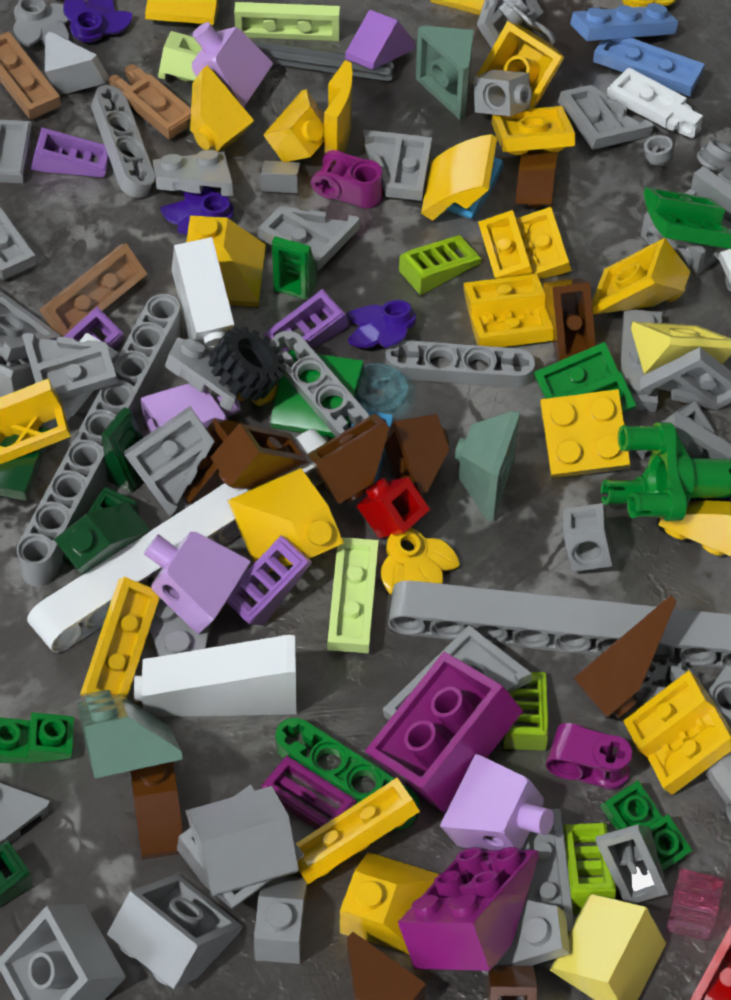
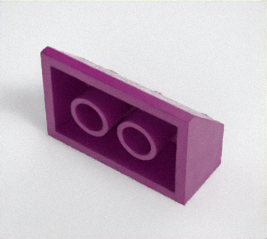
M444 651L366 748L365 752L395 778L398 777L400 782L411 788L416 795L440 811L445 812L450 806L475 754L487 758L519 718L523 710L501 684Z

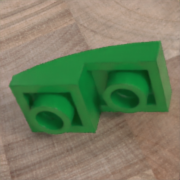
M31 712L29 720L0 717V763H38L71 758L74 716Z
M639 780L599 805L616 830L638 824L650 827L662 871L693 851L669 814L662 817Z

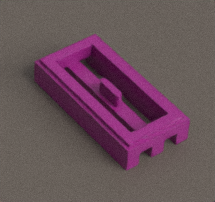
M287 755L261 785V789L272 786L284 808L316 830L354 806L357 801ZM287 771L339 805L338 810L316 797V794L307 788L301 787L284 776L285 772ZM275 784L279 785L280 787H282V788L285 789L286 791L290 792L291 794H293L294 796H296L297 798H299L300 800H302L303 802H305V803L308 804L309 806L313 807L314 809H316L317 811H319L320 813H322L323 815H325L326 817H328L330 820H328L327 818L323 817L322 815H320L319 813H317L316 811H314L313 809H311L310 807H308V806L305 805L304 803L300 802L299 800H297L296 798H294L293 796H291L290 794H288L287 792H285V791L282 790L281 788L277 787Z

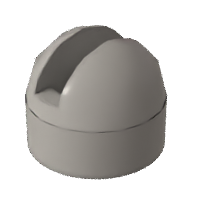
M652 136L644 143L645 157L650 165L663 167L673 159V142L668 136Z

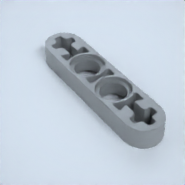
M102 85L96 90L91 108L121 190L127 195L136 198L145 197L153 185L155 173L130 105L120 89L110 85ZM111 124L118 125L125 131H119L113 128ZM120 150L128 151L135 157L126 156Z
M282 331L271 339L269 345L271 347L276 345L280 350L277 355L284 357L283 365H286L284 377L335 437L348 430L347 422L344 419L347 415L353 425L369 417L365 409L298 333ZM287 347L289 350L294 349L298 361L294 363L290 354L286 351L281 352V349ZM313 369L321 374L312 383H305L299 379L300 375L307 370ZM335 395L343 399L342 404L335 409H327L321 405L323 400L329 396Z
M403 340L397 345L387 347L385 352V368L389 375L398 379L517 388L524 387L533 380L535 359L531 353L519 348ZM399 357H407L406 363L398 362ZM419 357H424L423 365H419ZM436 357H444L451 364L445 368H438L433 366L430 361ZM474 360H483L488 363L489 367L483 371H477L468 364ZM497 363H501V371L496 370ZM513 365H521V371H514Z

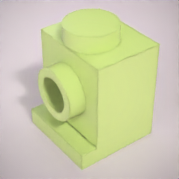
M174 31L170 32L163 48L158 78L165 79L166 75L170 74L182 81L189 82L196 79V75L192 70V62L202 48L194 37Z

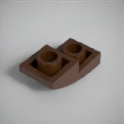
M544 149L529 150L528 153L521 155L516 188V204H526L533 208L553 204L556 191V173L560 160L559 151L549 152Z

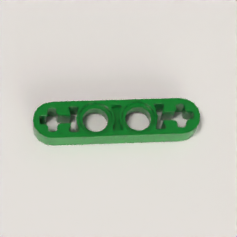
M301 718L286 719L276 729V749L283 759L286 755L357 800L356 804L395 779ZM298 734L302 735V744L297 741L291 745L287 744V735L292 738ZM307 748H308L309 750H311L310 755H309L308 758H307ZM333 754L341 760V764L334 770H324L318 766L317 760L322 755ZM367 776L375 781L376 787L371 792L360 793L351 784L356 778ZM402 783L418 807L419 800L416 793ZM418 813L409 818L400 827L394 828V830H404L411 827L415 823Z

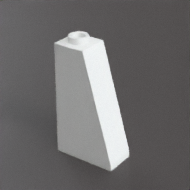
M283 635L143 659L142 676L134 677L135 701H142L143 710L154 717L297 715L295 635Z

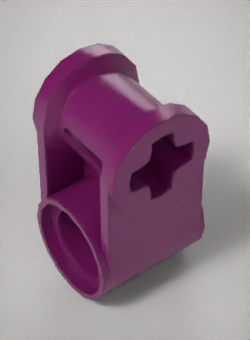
M330 150L324 155L321 170L312 176L310 182L312 189L318 195L365 209L373 208L380 204L383 198L382 169L377 162L351 156L338 150Z
M563 723L556 730L545 765L547 770L556 777L580 781L605 790H616L623 787L629 779L632 749L630 744L619 736L586 729L578 724ZM613 747H617V754L613 753ZM606 772H610V779L606 778Z

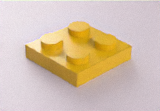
M563 106L530 108L513 116L492 114V126L502 152L522 155L528 153L529 150L544 149L549 152H558L565 147L575 146V132Z
M619 389L540 399L551 479L630 469L628 451H621L618 446V431L624 425Z

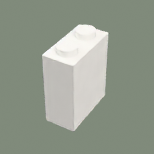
M211 237L174 245L171 270L188 338L196 340L203 344L205 348L213 350L224 334L234 327V321L213 238Z

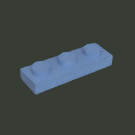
M650 3L647 7L621 5L615 9L589 8L588 11H575L572 13L570 25L586 41L676 34L679 21L667 11L665 6Z
M633 38L601 40L594 51L593 62L620 72L631 68L661 85L689 97L701 79L705 67L704 63Z

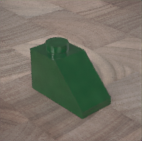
M126 501L87 513L54 538V541L79 574L83 575L151 530Z

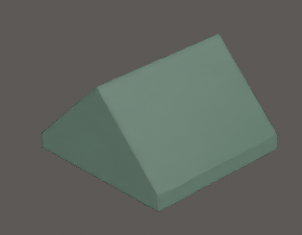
M423 25L418 28L416 80L461 120L466 117L474 30Z

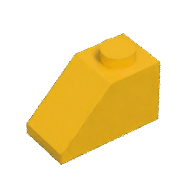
M207 65L192 83L190 130L194 134L197 144L202 149L221 152L243 136L254 120Z
M302 90L263 136L282 162L309 158L324 142V113L308 90Z

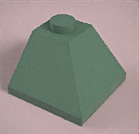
M510 411L472 424L467 438H460L456 447L454 461L460 462L459 479L486 520L494 521L515 460L520 419L519 412Z

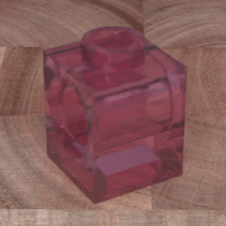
M680 868L665 931L710 941L717 919L724 879Z

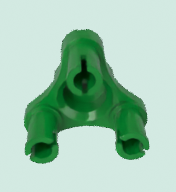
M656 422L653 426L622 425L619 428L618 446L621 451L652 450L642 476L636 477L635 480H603L600 495L608 494V497L601 498L604 505L627 504L628 514L631 518L662 517L665 521H682L690 499H726L731 497V460L727 458H690L671 422Z

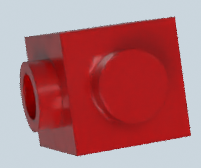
M409 477L387 481L386 478L378 480L367 488L365 492L368 496L357 505V508L378 538L388 537L391 534H404L430 510Z

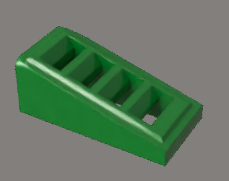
M274 236L272 240L273 290L309 300L317 283V272L311 246Z

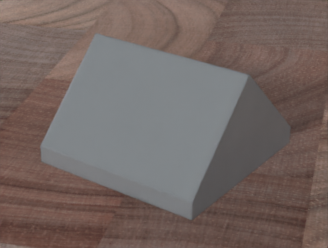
M272 786L186 810L211 897L298 872L289 815Z

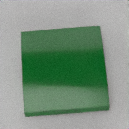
M645 187L643 195L648 213L653 224L664 238L731 249V231L721 224L726 209L713 199Z
M605 342L534 372V377L544 399L619 389L622 414L636 408V403L621 371H618Z
M288 350V353L293 358L294 363L298 361L296 359L295 351ZM317 354L356 399L364 374V361ZM313 369L307 370L300 375L299 379L305 383H312L321 374ZM283 375L279 380L270 422L271 428L301 433L314 429L321 436L334 438L335 435ZM335 395L329 396L323 400L321 405L327 409H335L342 404L343 399ZM347 415L344 419L346 420L349 429L351 427V422L349 420V416Z

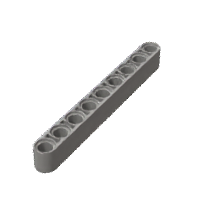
M170 294L155 295L146 303L114 363L119 383L100 389L17 545L16 550L21 576L31 586L47 585L56 577L63 564L62 557L64 553L54 541V538L89 512L107 479L101 434L124 407L132 411L135 421H137L142 411L141 398L151 394L165 367L168 355L177 337L180 338L181 336L180 304Z
M401 581L396 583L392 589L388 625L399 634L454 640L470 625L494 645L599 656L657 606L420 581ZM674 608L652 661H662L667 656L670 661L679 663L684 660L686 665L718 669H724L726 665L731 667V614Z

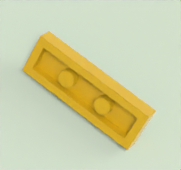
M125 576L118 579L80 693L81 696L85 697L93 692L110 690L111 696L120 694L127 699L160 598L152 588Z
M398 777L296 843L304 853V857L298 860L297 864L299 872L307 884L328 874L334 867L357 852L365 850L371 843L394 828L400 827L409 818L420 812Z

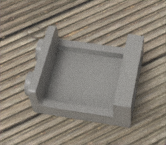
M702 166L694 173L691 189L685 192V194L711 198L726 209L721 224L731 231V185ZM647 212L644 214L641 237L651 245L664 237L657 230ZM666 238L688 267L690 273L695 277H698L718 260L713 255L717 248L716 246Z

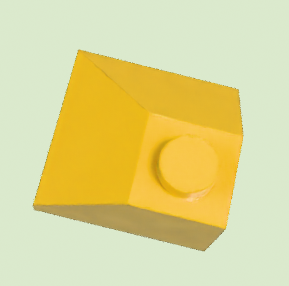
M507 21L477 75L493 69L529 73V86L532 91L530 108H535L565 57L553 45L526 27Z
M190 215L186 242L213 238L229 305L259 307L266 244L229 218Z
M663 238L604 269L592 300L593 314L648 308L664 301L672 302L685 292L690 270L667 239Z
M302 468L227 500L253 564L281 535L288 538L309 559L344 543L328 504ZM283 555L278 559L285 567L293 565Z
M367 852L355 869L340 909V933L349 936L353 931L367 942L409 955L398 921L412 907V903L428 890L434 883L435 878L440 874Z

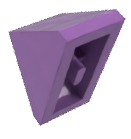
M369 10L345 52V59L374 70L414 50L415 42L398 20Z

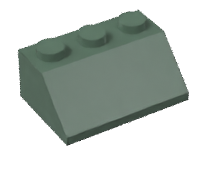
M110 690L97 691L87 694L85 696L86 701L77 703L86 750L94 778L183 759L181 749L170 727L122 695L116 694L111 696Z

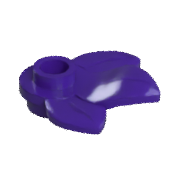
M65 0L63 4L64 15L71 22V34L82 42H95L104 35L119 34L128 28L132 21V13L115 11L112 0H88L86 2L84 0Z
M202 186L203 191L201 194L183 191L185 200L161 206L160 211L168 222L178 225L177 233L187 235L190 215L223 217L232 220L234 216L233 205L228 197L216 193L213 187Z
M403 300L389 301L383 306L368 305L346 313L347 318L359 327L348 338V343L360 348L372 347L378 343L385 348L397 345L406 338L407 330L415 325L416 313L411 308V305Z

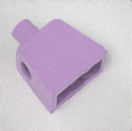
M206 22L196 28L192 34L202 48L192 62V70L197 77L201 70L208 65L244 108L273 63L239 28L232 27L216 32L212 25Z
M189 383L141 398L143 422L150 433L189 406L192 407L206 428L214 418L227 420L228 417L241 412V406L238 398H236L231 411L226 410L220 406L222 396L213 398L208 389L201 393Z
M190 532L177 547L157 534L143 553L162 567L151 585L152 590L198 634L216 618L251 562L197 532Z
M475 754L440 826L452 841L462 848L478 847L482 850H501L507 847H516L518 850H521L530 832L547 835L550 832L554 822V813L551 809L542 807L544 797L528 778L481 755Z

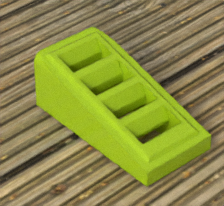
M458 235L411 249L401 254L399 257V272L419 295H422L481 264V257ZM458 249L465 257L460 258L454 250ZM448 255L452 261L448 262L444 256ZM437 260L439 265H435L433 261Z
M531 672L532 682L528 684L537 685V689L518 688L509 693L512 698L513 696L537 697V701H516L522 710H537V714L522 713L515 721L537 723V727L514 726L513 724L503 737V749L546 751L548 741V710L545 672Z
M606 823L563 825L573 914L580 913L588 896L591 894L615 899V882L598 846L574 847V843L596 842V836L607 834ZM581 859H600L591 861H576ZM599 875L602 876V877L578 878V876H599Z

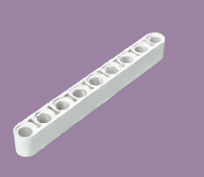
M314 429L308 430L294 438L306 456L327 442ZM310 461L302 470L316 487L322 483V480ZM224 483L42 600L30 611L27 622L52 652L60 653L69 649L103 626L118 579L125 576L152 588L151 585L162 567L143 553L157 534L176 547L190 532H197L222 546H226L240 537V530L227 500L249 490L231 488Z

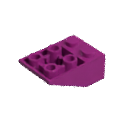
M471 847L459 852L450 866L435 878L434 883L428 890L412 903V907L398 921L414 969L490 971L512 945L539 858L538 850H518L516 847H507L501 850H481L478 847Z

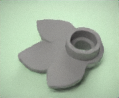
M44 0L18 1L14 9L16 22L13 26V32L16 39L22 45L30 47L39 40L45 45V36L50 31L69 40V33L64 24L70 21L64 15L63 4H45Z
M502 0L503 4L498 9L510 22L517 25L524 23L542 39L546 40L543 34L547 35L551 45L555 43V36L551 30L543 24L533 21L526 15L530 9L521 0Z
M710 139L709 143L704 144L700 151H698L697 158L703 166L717 171L718 177L731 185V147L720 140Z

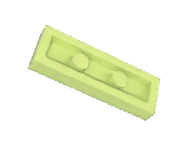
M235 2V27L239 28L248 38L339 41L340 6Z
M341 537L344 543L337 546L327 650L369 653L379 540Z

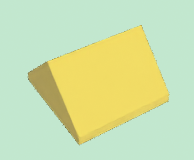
M632 321L631 331L644 375L699 347L721 364L731 356V338L701 326Z
M591 894L588 896L568 934L570 954L556 958L550 971L594 1000H638L666 942L647 907Z

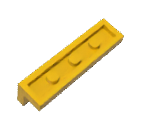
M49 378L0 397V445L6 437L14 434L19 435L14 444L7 447L0 446V464L71 437L63 403ZM56 418L58 427L43 433L38 432L43 423Z

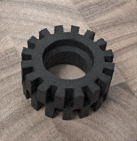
M232 327L231 330L224 334L209 355L211 358L209 366L214 367L211 372L214 377H221L219 383L223 387L226 384L231 387L229 392L235 395L238 391L241 393V398L246 400L249 396L252 401H258L259 398L264 399L284 375L286 365H283L284 357L277 355L280 350L276 345L273 347L269 345L270 339L266 336L264 339L259 337L260 332L253 330L250 334L248 327H241L240 330L238 327Z

